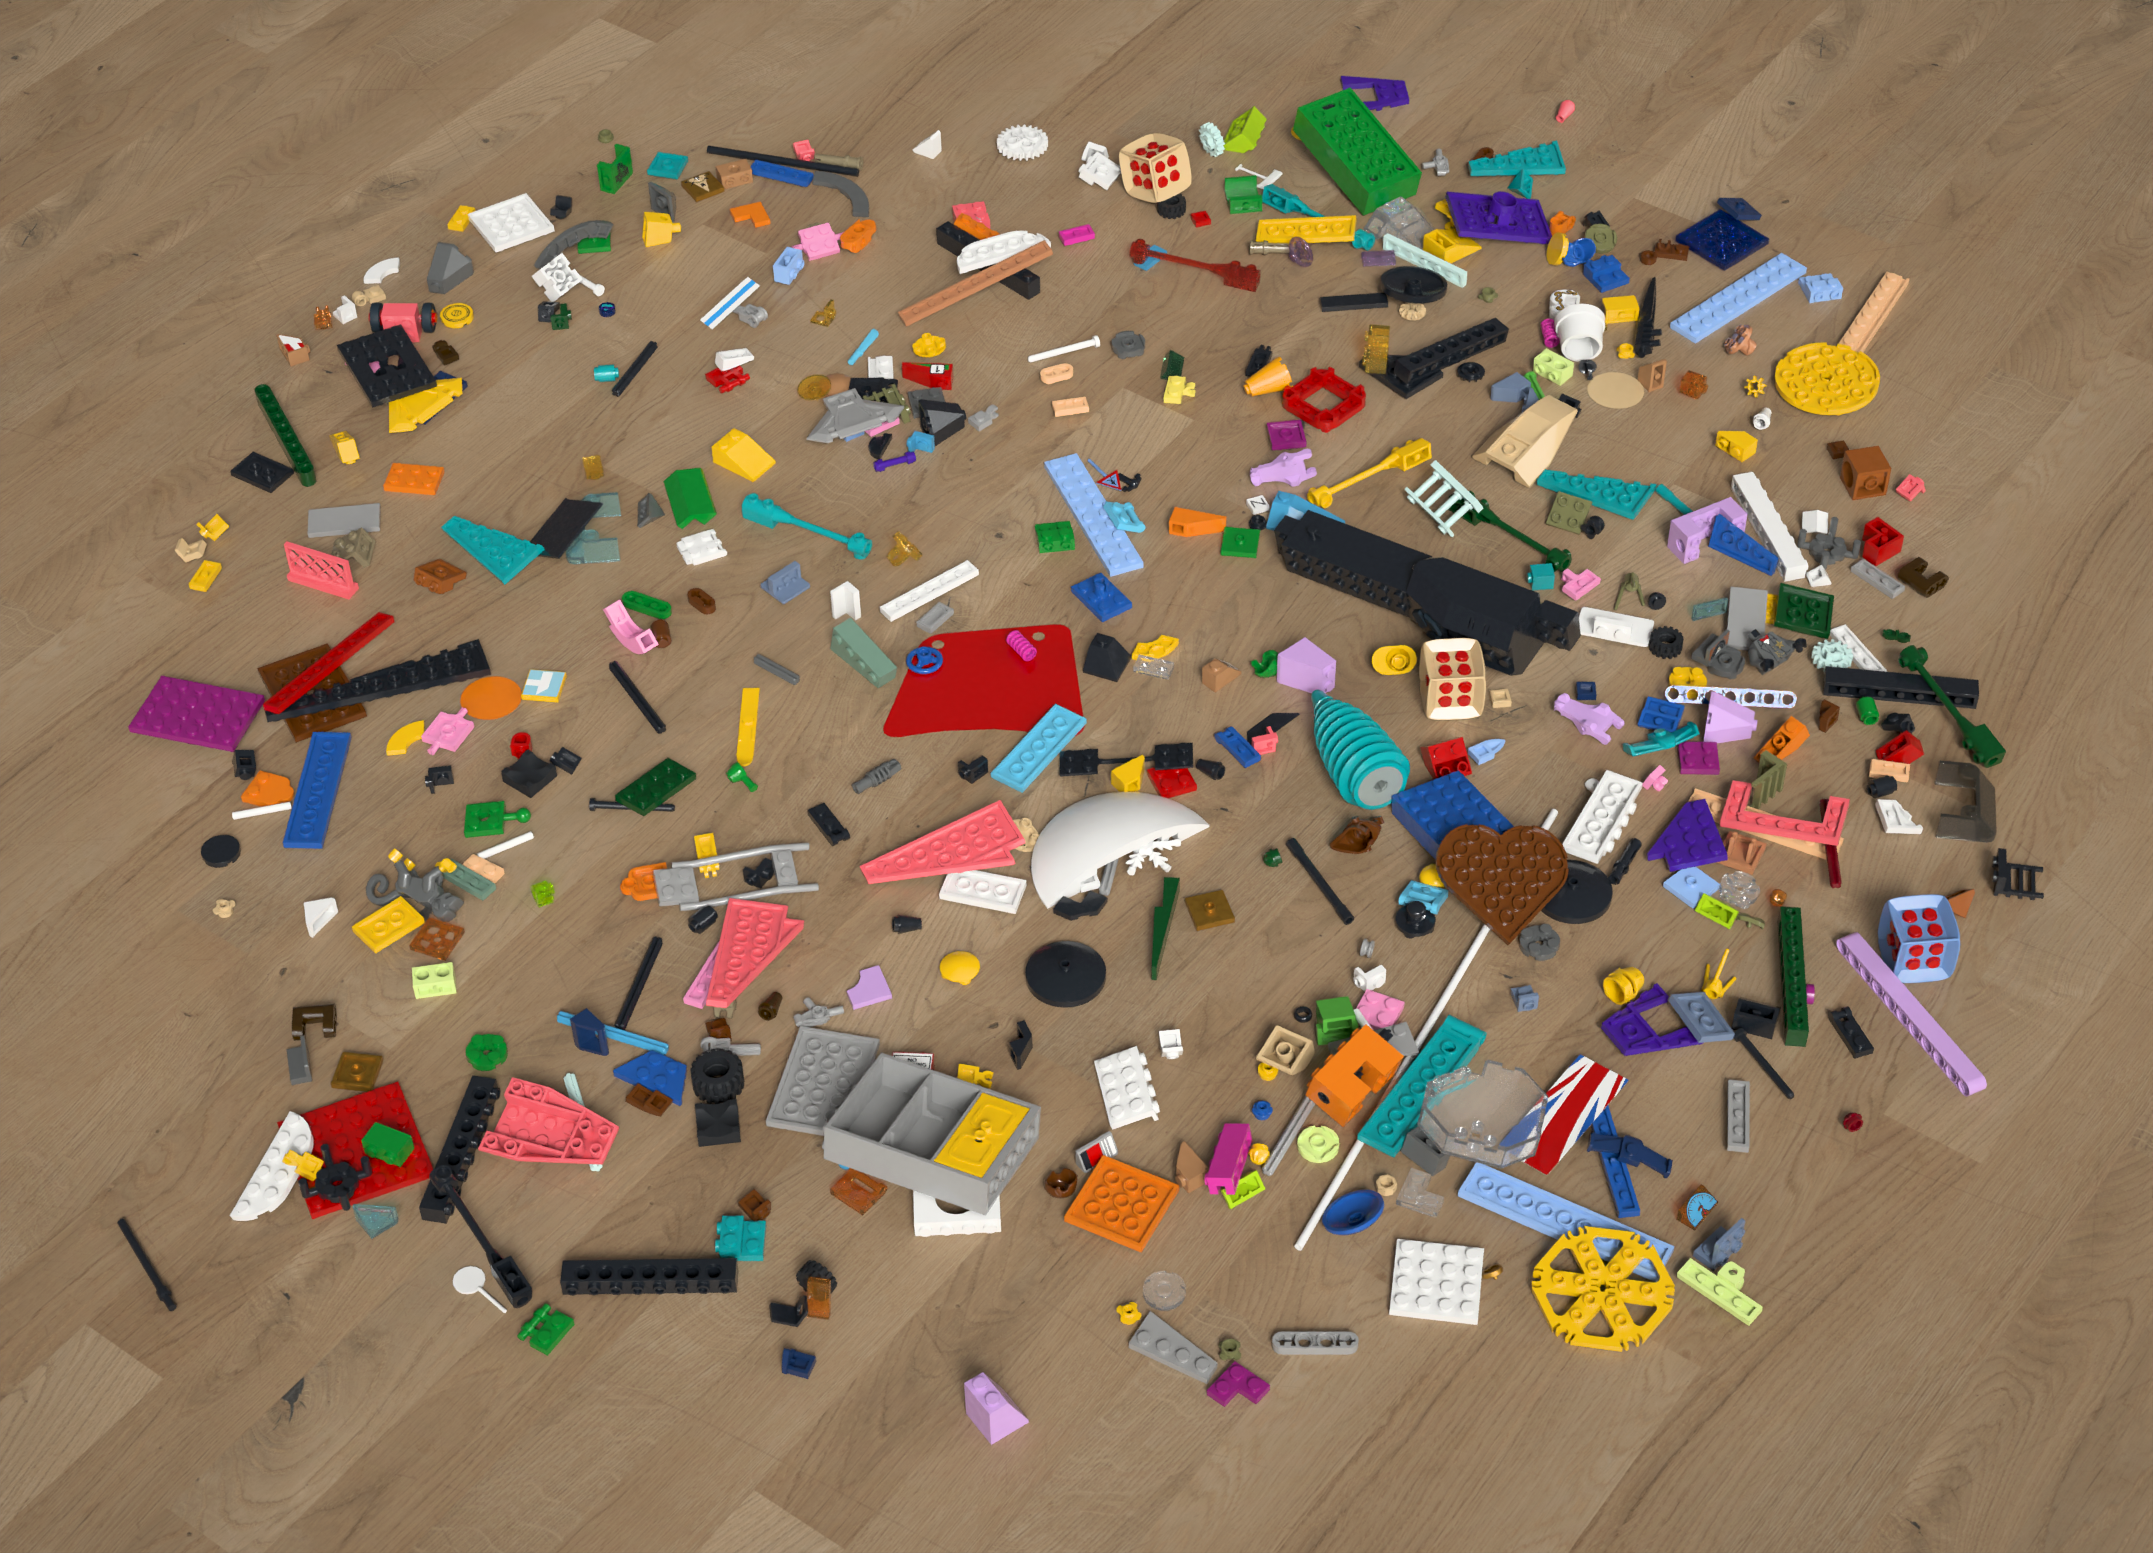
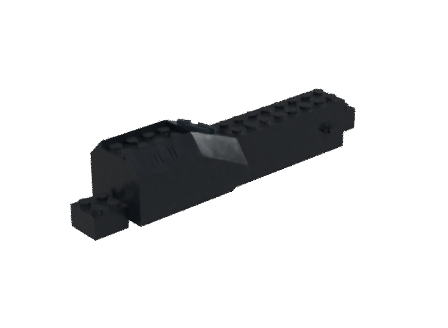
M1307 510L1300 520L1285 515L1274 529L1279 554L1284 556L1287 571L1409 617L1432 640L1449 638L1476 639L1480 643L1485 666L1510 676L1523 674L1544 643L1571 651L1581 636L1577 611L1548 600H1544L1541 604L1540 594L1444 557L1432 558L1431 555L1316 512Z

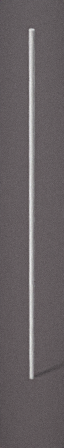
M1556 809L1550 811L1541 828L1549 830L1558 815ZM1485 924L1482 926L1416 1038L1415 1043L1418 1051L1490 929ZM1412 1055L1405 1057L1372 1115L1408 1070L1414 1060ZM1356 1140L1294 1245L1297 1250L1301 1251L1363 1147V1142Z

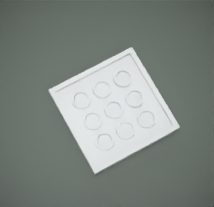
M527 193L468 214L469 221L495 253L555 231L553 224Z
M1397 1239L1389 1315L1477 1325L1484 1248Z

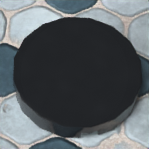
M229 835L212 837L201 847L202 859L208 866L215 868L226 867L228 863H234L241 854L238 840Z

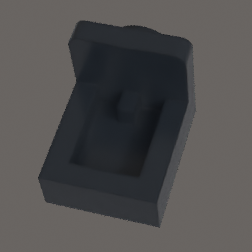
M557 195L555 205L550 209V215L558 219L566 218L572 210V197Z
M1891 713L1881 724L1883 731H1900V734L1906 730L1911 734L1915 731L1910 714Z
M765 858L755 870L748 867L743 869L744 882L760 889L774 874L772 860Z

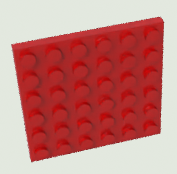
M398 1081L300 1114L308 1123L314 1138L311 1155L324 1161L320 1147L323 1144H328L334 1164L347 1162L356 1172L363 1170L360 1161L361 1157H369L364 1152L361 1140L375 1122L411 1135L414 1150L401 1167L387 1164L384 1160L376 1157H369L372 1175L359 1180V1187L356 1188L354 1195L349 1199L351 1206L430 1179L429 1174L433 1167ZM284 1120L277 1122L279 1129L282 1126ZM323 1162V1164H322L321 1169L326 1168V1165H325L324 1162ZM299 1175V1177L297 1178V1180H299V1179H301V1178H305V1177ZM305 1178L309 1189L315 1187V1180L311 1181ZM336 1181L332 1185L338 1186L342 1181ZM318 1195L305 1199L312 1219L342 1209L340 1203H331L330 1200H323Z

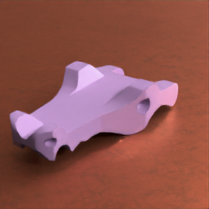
M1307 448L1297 453L1283 452L1271 463L1259 465L1257 468L1251 467L1250 477L1252 484L1259 486L1263 482L1280 481L1292 487L1299 486L1302 481L1317 475L1315 467H1310L1306 470L1304 463L1305 459L1312 457L1311 450Z
M1566 693L1561 694L1554 701V711L1558 710L1561 716L1572 720L1580 734L1591 735L1604 745L1611 741V737L1605 733L1613 724L1617 729H1621L1625 724L1623 719L1612 712L1609 705L1605 703L1598 705L1583 704L1570 699Z

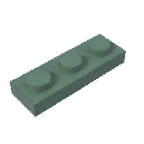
M453 859L451 861L457 865L456 869L451 873L445 872L442 874L444 879L482 901L496 890L495 883Z

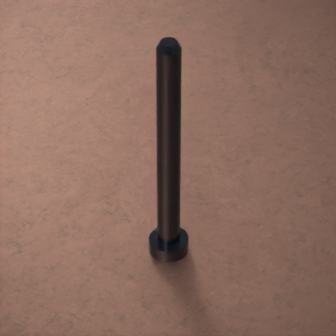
M590 798L589 802L590 811H595L596 808L631 810L614 801H596V798ZM660 804L652 811L673 812L675 811V805Z
M1744 1028L1736 1030L1733 1039L1736 1042L1740 1041L1788 1099H1793L1794 1092L1747 1038L1746 1030Z

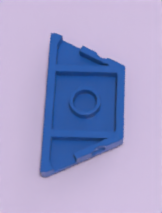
M652 1050L613 1071L614 1077L634 1086L639 1083L652 1092L658 1090L672 1099L674 1104L682 1105L687 1065Z

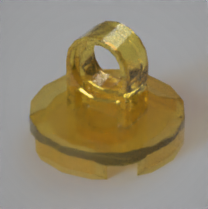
M897 531L892 535L898 544L888 553L887 559L893 566L901 565L909 556L917 561L922 557L919 549L914 544H911L908 538L901 532ZM896 555H899L896 560H893Z

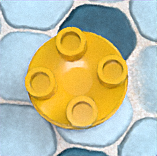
M930 333L922 334V338L912 345L913 352L925 358L937 356L946 348V342L943 337L931 336Z
M965 951L952 952L946 955L940 963L941 977L952 982H959L962 985L969 984L971 979L980 970V963L977 957Z

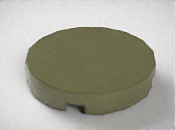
M1594 224L1585 232L1584 239L1593 240L1596 246L1595 253H1608L1616 246V232L1612 231L1608 225Z

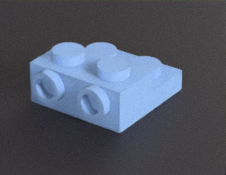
M1831 273L1799 278L1798 283L1809 303L1836 300L1842 297L1843 287L1838 278H1833Z

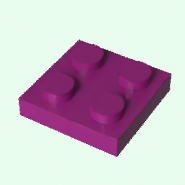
M1301 420L1267 423L1266 428L1272 450L1297 449L1307 446Z
M1682 742L1678 744L1680 774L1719 775L1720 766L1717 742Z

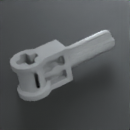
M751 304L745 307L739 305L732 311L739 314L740 321L749 324L753 328H756L762 320L764 321L768 318V314L763 307H756Z
M706 1037L700 1042L702 1048L701 1056L703 1052H710L711 1049H715V1051L724 1049L725 1052L729 1050L737 1056L761 1054L760 1044H730V1038L716 1039L714 1037Z

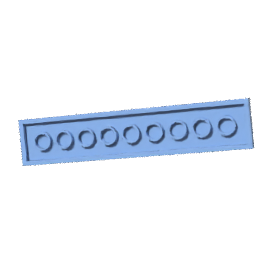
M1780 253L1671 322L1670 328L1696 344L1804 275L1807 267Z
M1077 453L1044 462V468L1109 576L1112 577L1143 568V561L1125 531L1116 529L1103 508L1106 500Z
M1480 1162L1475 1163L1458 1191V1197L1557 1240L1564 1233L1567 1238L1568 1231H1571L1573 1236H1578V1227L1584 1230V1226L1635 1232V1236L1639 1234L1640 1241L1638 1243L1645 1244L1647 1240L1650 1241L1649 1248L1652 1244L1654 1245L1664 1266H1666L1674 1251L1673 1245ZM1603 1237L1593 1239V1244L1600 1258L1608 1262L1623 1247V1242L1618 1239ZM1644 1258L1633 1271V1273L1657 1282L1659 1278L1653 1263L1647 1258Z

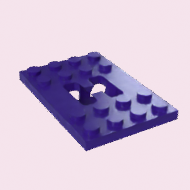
M1448 191L1445 198L1458 236L1549 244L1552 238L1539 200L1516 198L1512 194L1503 191L1496 192L1493 196ZM1495 215L1498 216L1497 224L1489 223L1495 221Z

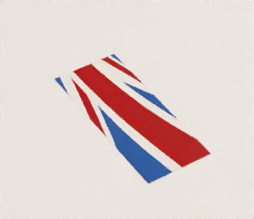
M1580 1054L1499 1146V1149L1548 1175L1629 1080Z

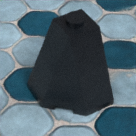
M918 400L920 428L923 433L934 435L935 446L965 427L966 413L958 403Z

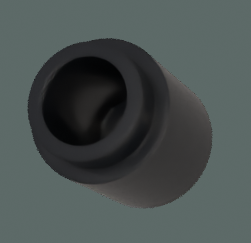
M1886 775L1869 780L1866 789L1868 794L1876 799L1893 794L1897 790V782L1893 776Z
M711 906L702 907L688 919L690 930L698 934L703 933L716 922L718 918L717 912Z

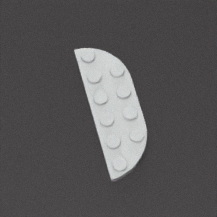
M1028 231L1007 232L973 242L964 247L962 253L957 257V268L960 274L988 265L997 264L1043 240L1051 247V242L1039 233L1034 235L1028 233Z
M291 1111L287 1115L231 1212L230 1216L233 1220H254L258 1218V1215L268 1210L272 1212L290 1193L299 1174L294 1172L296 1166H290L282 1162L283 1157L289 1150L296 1152L300 1156L304 1152L311 1154L314 1145L311 1129L300 1115Z

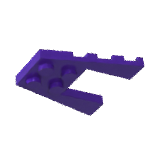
M1341 76L1340 81L1343 90L1350 87L1351 89L1374 88L1377 101L1363 102L1369 110L1376 109V111H1380L1386 106L1393 108L1409 104V95L1403 80Z
M1658 983L1654 984L1651 990L1643 992L1636 1001L1628 1003L1625 1009L1619 1010L1605 1020L1601 1026L1604 1033L1624 1056L1703 1044L1696 1040L1688 1027L1659 1037L1639 1014L1668 1002L1669 996Z

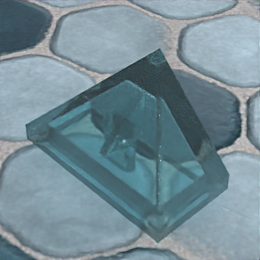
M1726 597L1694 605L1692 621L1726 613L1729 599Z
M353 1204L352 1208L356 1221L371 1239L398 1224L399 1219L396 1207Z

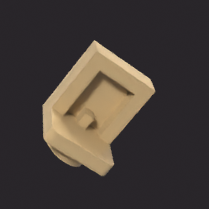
M181 538L178 540L175 551L185 562H189L194 559H200L204 555L207 544L202 539L188 545Z

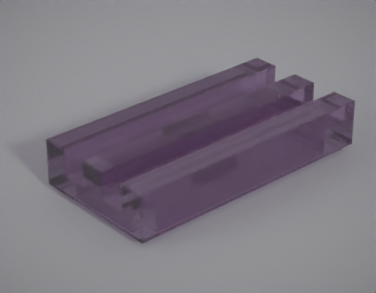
M1394 250L1361 252L1363 267L1396 265Z

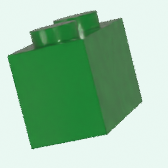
M377 1122L373 1124L361 1140L364 1152L369 1157H376L384 1160L387 1164H394L399 1167L403 1165L414 1150L411 1135Z

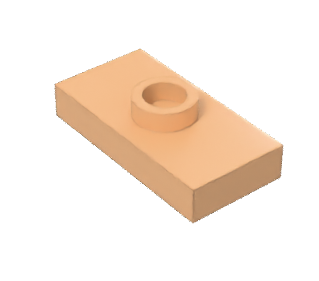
M1086 397L1052 401L1055 417L1089 412Z
M1871 759L1869 777L1879 778L1888 775L1893 776L1896 781L1908 782L1910 764Z

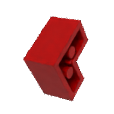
M1876 517L1865 524L1862 537L1865 546L1862 557L1872 565L1878 566L1901 552L1904 535L1881 518Z

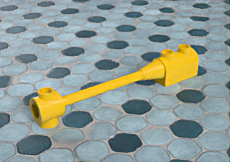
M1419 438L1415 441H1407L1405 446L1401 448L1394 447L1389 456L1382 460L1380 464L1330 488L1325 485L1318 488H1310L1307 493L1308 502L1318 507L1328 508L1333 501L1332 494L1381 470L1395 467L1403 471L1411 469L1432 458L1431 443L1423 438Z

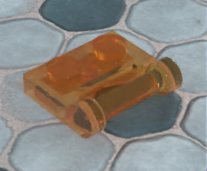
M849 1168L847 1174L830 1189V1193L863 1216L884 1196L888 1187L883 1183L876 1182L860 1171ZM855 1178L873 1189L874 1192L871 1194L853 1182Z

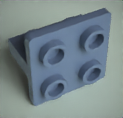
M796 561L785 566L760 584L764 591L782 604L787 603L810 588V584L801 578L800 564Z

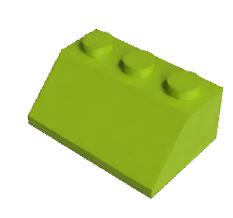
M1255 106L1232 121L1224 138L1225 144L1223 146L1226 151L1245 153L1248 150L1252 151L1257 146L1256 142L1261 137L1260 133L1265 128L1264 124L1267 119Z

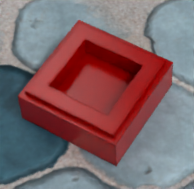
M1206 211L1190 214L1195 227L1211 225V219Z

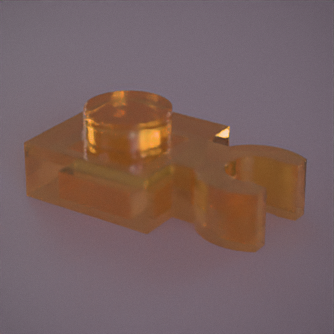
M325 306L324 310H319V307H316L317 314H314L315 330L332 328V316L328 306Z

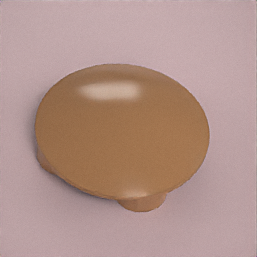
M840 373L829 374L823 377L819 383L822 395L829 397L848 391L850 377Z

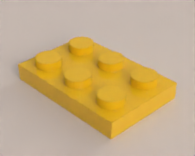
M400 896L353 925L352 931L376 954L424 924L425 921L424 917Z

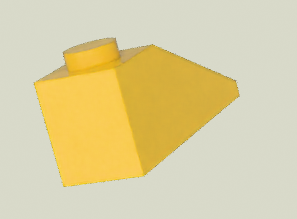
M347 431L329 435L342 463L352 464L356 462V459H360L355 440Z

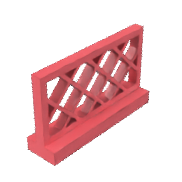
M288 541L284 544L290 572L287 574L288 581L348 600L359 589L358 583L353 582L348 560ZM306 554L310 555L314 560L312 561ZM315 562H317L323 569L319 568L315 564ZM331 567H333L339 574H336L331 569Z

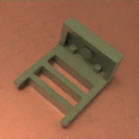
M892 384V388L887 390L882 388V392L877 394L876 391L872 392V396H863L864 400H875L877 402H880V397L885 396L889 404L904 406L899 415L904 424L911 422L909 414H911L910 409L905 402L903 394H899L895 384Z
M1767 750L1761 754L1757 779L1751 784L1755 791L1750 807L1760 809L1761 803H1768L1769 797L1773 799L1776 791L1781 792L1783 790L1787 763Z

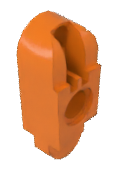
M860 219L841 234V248L848 249L853 253L863 250L872 240L871 236L876 232L875 221L870 219L862 220L861 222Z

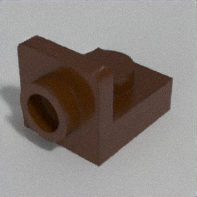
M1825 699L1821 702L1819 730L1824 733L1838 721L1840 710L1839 706Z
M725 1018L705 1023L709 1037L716 1039L730 1038V1041H732L730 1027L727 1025Z

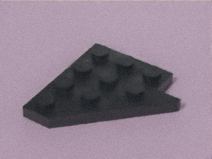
M1371 354L1359 361L1361 369L1405 399L1443 378V372L1440 370L1410 384L1404 383L1394 374L1396 360L1405 355Z

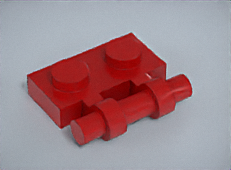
M740 365L726 371L716 368L705 374L706 380L714 387L722 385L719 387L721 394L732 391L738 385L742 386L750 379L748 373L741 375L743 374V368Z

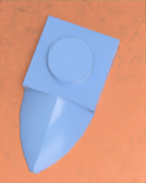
M1491 739L1468 748V755L1478 765L1494 759L1495 753L1504 746L1505 740Z

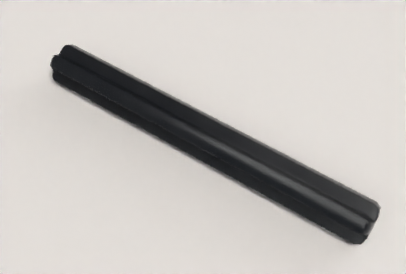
M650 341L613 387V396L619 397L658 348L656 342Z

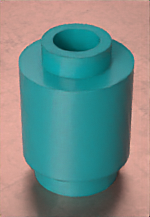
M615 364L594 367L595 381H616V378H619L618 367L615 368Z

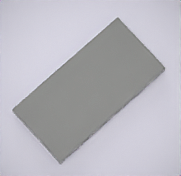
M380 503L308 510V537L345 535L361 527L366 532L380 531Z
M1740 587L1730 588L1727 630L1730 631L1729 647L1747 651L1753 643L1748 637L1750 632L1756 629L1762 636L1765 635L1768 590Z

